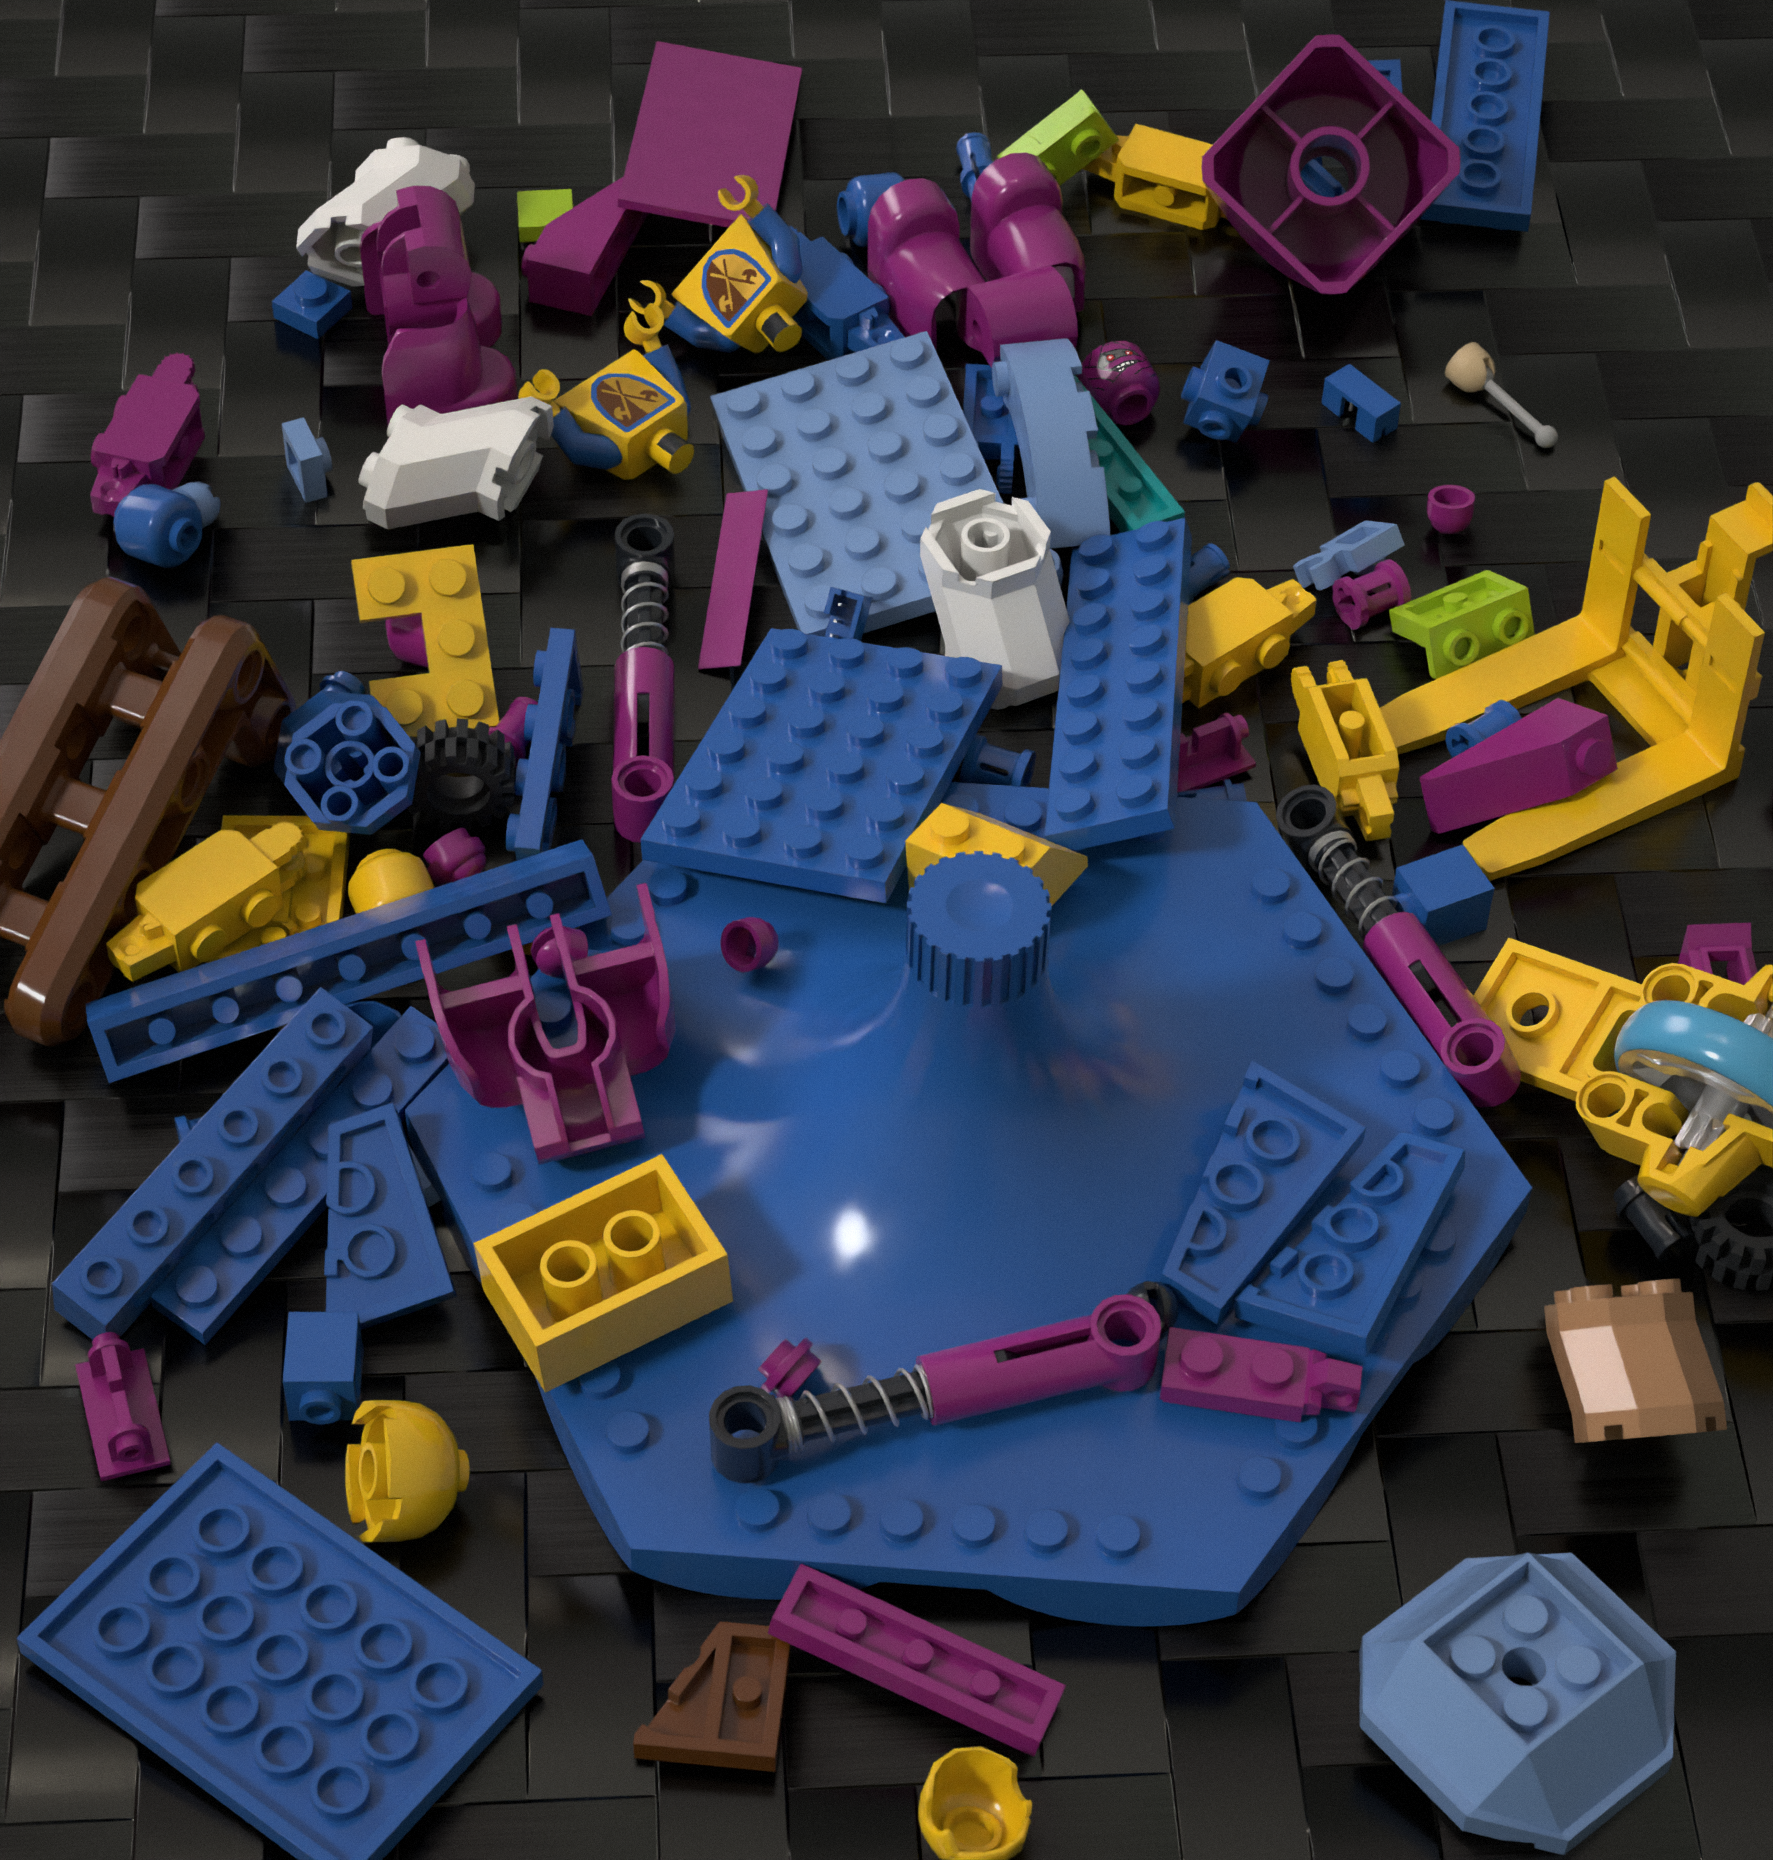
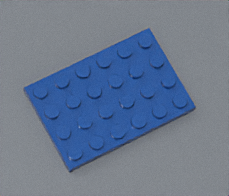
M771 628L640 839L642 860L887 903L907 865L905 840L941 802L1003 685L1002 665L980 662L971 657H948L923 653L908 647L892 648L862 643L852 638L836 639L805 634L796 629L779 630Z
M218 1442L16 1638L21 1654L298 1860H383L544 1685L543 1673L540 1668Z

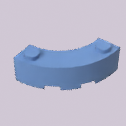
M1068 338L1000 345L1001 361L993 362L992 364L993 387L996 397L1003 396V402L1009 410L1016 431L1027 491V498L1021 499L1029 501L1051 531L1050 548L1079 546L1086 539L1095 535L1104 534L1110 536L1104 466H1099L1096 451L1089 450L1088 439L1096 438L1098 428L1090 391H1084L1081 382L1075 383L1073 375L1082 374V364L1074 346Z

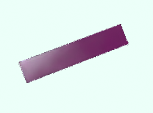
M768 489L727 493L698 669L741 666Z

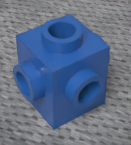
M1216 340L1201 367L1193 366L1185 382L1181 399L1189 401L1183 423L1199 429L1207 437L1218 440L1226 439L1236 443L1246 426L1249 424L1256 427L1263 415L1268 401V394L1260 392L1270 360Z

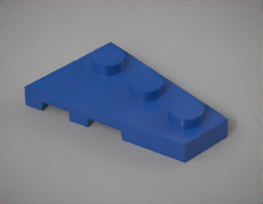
M392 1102L329 1124L326 1193L328 1247L325 1250L324 1276L327 1278L326 1312H359L361 1330L458 1297L400 1116L394 1103Z

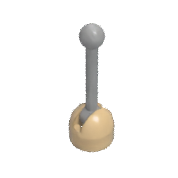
M1468 343L1454 354L1445 370V376L1453 384L1465 392H1476L1486 389L1535 434L1536 443L1540 447L1550 448L1556 444L1558 440L1556 429L1539 423L1493 381L1496 373L1494 361L1490 354L1478 343Z

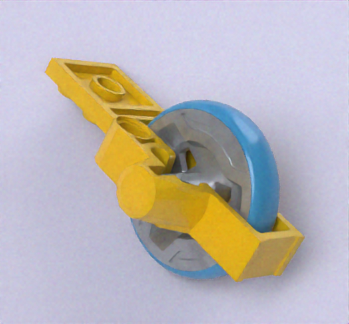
M1508 938L1473 996L1491 1021L1502 1029L1521 1070L1520 1081L1576 1101V1109L1600 1148L1609 1154L1641 1166L1637 1180L1645 1193L1661 1205L1677 1213L1698 1217L1719 1196H1725L1757 1167L1758 1171L1765 1173L1768 1172L1769 1166L1773 1168V965H1765L1747 983L1742 985L1684 964L1670 963L1652 970L1643 980V983L1639 984ZM1541 1005L1549 1007L1546 1017L1538 1024L1532 1026L1520 1025L1521 1018L1527 1010ZM1487 1060L1480 1061L1477 1064L1480 1065ZM1620 1110V1111H1619L1618 1113H1616L1615 1115H1613V1116H1611V1117H1608V1116H1609L1611 1113H1613L1614 1111ZM1677 1135L1674 1141L1670 1139V1137Z

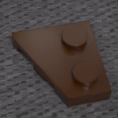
M719 1621L701 1645L700 1656L697 1661L691 1666L684 1668L668 1689V1700L648 1726L642 1724L636 1731L633 1741L634 1758L775 1772L792 1645L767 1634L769 1626Z

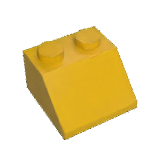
M941 803L905 840L909 890L911 887H914L916 877L919 874L922 876L925 874L927 866L930 864L935 866L939 863V859L943 857H956V853L960 852L974 854V851H983V854L992 855L995 852L1002 854V858L1009 860L1012 857L1018 860V864L1022 867L1027 865L1031 868L1033 876L1035 878L1039 876L1044 882L1043 890L1048 889L1050 895L1049 903H1051L1052 907L1088 867V857L981 813Z

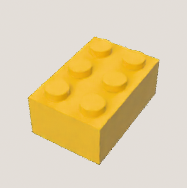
M663 1154L473 1243L483 1291L545 1393L733 1302L728 1254Z

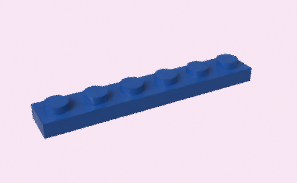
M412 1006L405 1011L150 1295L154 1309L206 1345L327 1208L328 1125L392 1102L398 1110L402 1123L406 1119L405 1109L449 1064L436 1022Z

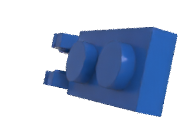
M966 364L964 416L983 459L1001 460L1000 465L997 467L996 481L999 493L1012 494L1013 462L1018 461L1019 444L1011 415L1006 404L1003 402V396L996 397L991 366Z

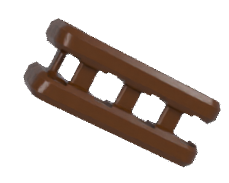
M113 577L102 578L81 590L71 605L0 740V937L26 946L24 950L27 952L12 982L8 999H4V1010L15 1034L52 1048L77 1038L88 1024L85 1003L101 999L117 968L109 960L106 943L138 916L135 901L137 884L171 862L223 757L251 768L275 760L282 720L294 712L297 707L265 644L251 624L225 615L213 616L199 622L200 625L196 627L181 653L147 593L137 585ZM114 718L119 722L142 729L123 768L116 771L108 789L104 790L82 782L79 775L99 737H104ZM59 826L82 834L85 841L64 882L58 883L50 901L23 892L24 888L22 885L42 846L48 844L56 827Z

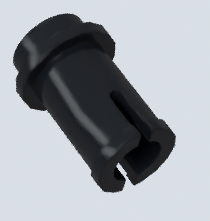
M1638 1175L1623 1183L1614 1193L1613 1200L1617 1203L1615 1212L1621 1220L1629 1219L1654 1251V1255L1659 1262H1667L1669 1257L1673 1259L1683 1253L1692 1244L1695 1237L1683 1225L1673 1210L1661 1205L1645 1193L1639 1186Z

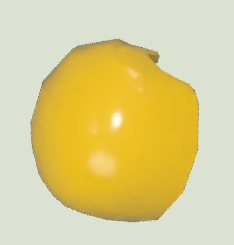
M982 1746L954 1748L933 1763L920 1794L918 1820L925 1839L939 1859L1010 1860L1023 1848L1031 1822L1029 1817L1032 1814L1033 1803L1031 1800L1024 1798L1017 1783V1767L1009 1758Z

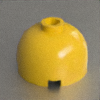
M401 1400L363 1401L356 1411L352 1424H365L361 1444H347L345 1487L352 1523H361L366 1519L368 1530L359 1535L362 1542H400L421 1538L439 1527L453 1509L458 1492L466 1490L469 1481L467 1453L463 1449H458L453 1432L439 1414L424 1405Z

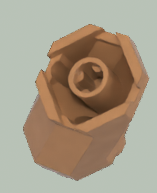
M1680 1279L1638 1282L1635 1285L1621 1286L1622 1297L1614 1298L1612 1284L1570 1288V1290L1554 1292L1555 1304L1544 1306L1546 1331L1572 1413L1575 1443L1727 1430L1724 1400L1695 1319L1693 1292L1681 1293Z

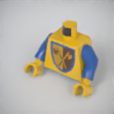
M737 175L734 176L735 180L745 190V198L742 203L736 201L725 188L719 189L718 197L726 209L732 211L743 209L750 218L740 214L672 292V296L677 300L675 305L666 300V293L660 284L649 280H641L640 282L654 290L656 295L654 304L663 312L665 319L663 325L697 348L732 353L742 346L757 354L762 352L770 343L778 352L787 351L796 345L801 337L802 329L792 317L807 301L808 295L800 280L803 273L800 241L796 233L768 203L762 206L757 200L759 190L755 180L750 176ZM629 298L630 306L636 312L644 314L645 308L639 302Z
M649 303L644 310V316L650 325V329L644 328L638 323L637 316L633 311L627 317L624 325L625 336L632 343L643 345L646 354L642 355L633 349L556 400L554 399L560 392L559 380L555 374L546 369L539 370L533 377L534 386L527 381L519 391L518 399L532 396L552 406L554 427L551 436L573 464L605 469L624 480L636 478L657 463L671 473L678 474L686 469L692 461L694 447L687 442V418L691 411V405L683 377L668 344L661 345L657 336L664 324V315L662 310L653 303Z

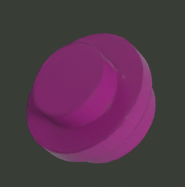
M805 1337L795 1347L785 1338L758 1368V1371L767 1378L760 1388L769 1394L772 1392L777 1398H783L784 1396L791 1398L822 1363V1360L810 1350L814 1344Z

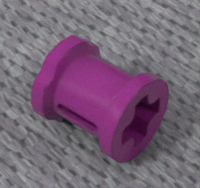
M1391 559L1377 563L1373 572L1355 579H1351L1348 576L1335 580L1332 586L1333 602L1341 620L1351 629L1361 628L1367 624L1370 617L1411 601V590L1407 577L1402 568Z

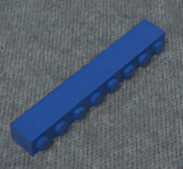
M581 839L85 1003L87 1023L108 1082L111 1083L288 1024L320 987L345 1005L423 979L424 975L415 941L426 939L435 972L438 974L512 949L507 926L517 924L521 943L525 945L533 942L535 937L545 928L552 927L549 915L559 913L562 926L576 928L612 916L594 856Z

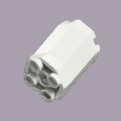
M406 137L393 138L387 142L386 149L374 150L356 169L355 182L319 207L298 229L296 249L301 256L305 253L308 254V267L313 274L353 287L364 286L359 246L361 237L369 226L382 221L387 213L398 206L396 190L414 185L432 186L445 191L456 202L461 216L474 203L475 183L469 175L470 164L462 156L448 155L419 145L413 139Z
M532 396L444 414L435 412L421 404L414 409L402 404L396 409L387 429V436L389 438L380 454L372 452L368 456L359 476V484L367 488L363 501V509L366 510L367 520L386 529L473 512H481L500 521L505 517L504 509L512 512L517 508L539 470L543 455L536 452V441L538 437L549 441L554 427L552 406Z
M978 489L936 504L931 514V525L929 529L925 527L920 539V557L944 638L945 656L955 658L971 657L980 662L1002 665L1003 685L991 706L992 709L998 710L1004 709L1009 705L1018 706L1059 691L1064 632L1070 621L1050 552L1051 531L1029 501L1012 497L1011 506L995 502L996 493Z

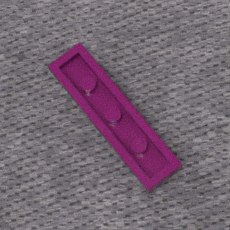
M800 1564L771 1619L767 1633L1033 1757L1041 1744L1066 1685L804 1564Z

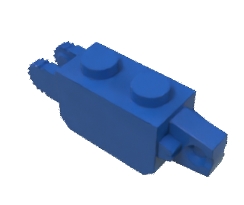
M789 226L796 233L800 241L803 266L800 280L808 292L807 301L792 317L802 329L801 336L827 360L905 338L888 317L891 310L890 300L881 285L873 283L855 267L847 254L840 253L823 236L810 241L801 232H797V228L794 229L793 226Z

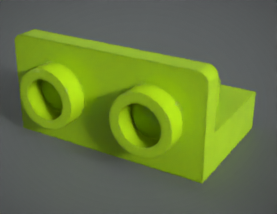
M1080 90L996 157L999 159L1011 153L1023 152L1036 155L1046 164L1061 186L1091 161L1098 158L1119 139L1083 90Z
M1489 570L1389 610L1392 632L1425 647L1429 673L1434 679L1445 676L1535 635L1528 587Z

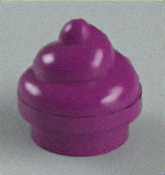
M459 828L444 835L434 842L423 854V857L429 864L427 870L430 878L437 886L481 873L486 866L484 844L479 837L471 838L465 828Z

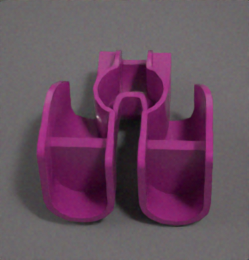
M1027 152L1006 155L995 160L984 169L975 182L971 203L970 250L972 258L982 275L959 241L960 225L955 208L944 191L935 182L924 178L907 179L891 186L879 196L871 209L868 221V278L873 283L881 285L886 291L891 305L888 317L904 337L927 331L934 348L937 349L935 314L938 304L947 296L956 293V328L958 335L969 347L981 351L991 368L993 362L1001 361L1000 345L1068 338L1074 347L1077 344L1078 326L1076 312L1084 310L1086 264L1079 241L1062 214L1063 198L1060 185L1046 164L1038 156Z
M413 185L396 190L398 206L387 213L382 221L369 226L362 234L359 245L367 310L373 315L385 314L388 349L383 357L382 379L388 425L394 412L402 404L412 409L421 404L435 412L444 414L518 399L516 371L510 359L497 349L490 348L502 334L501 298L494 283L481 274L471 272L461 217L456 202L445 191L432 186Z
M646 883L636 885L645 927L644 938L637 945L582 959L574 957L568 949L560 914L549 915L565 981L571 993L578 1023V1040L572 1046L555 1049L551 1047L543 1032L517 924L507 926L516 962L515 971L511 976L456 991L446 990L439 984L426 939L415 941L430 1003L445 1052L460 1086L483 1106L506 1108L523 1104L539 1165L645 1138L630 1076L646 1072L667 1058L675 1034V1006L663 944Z

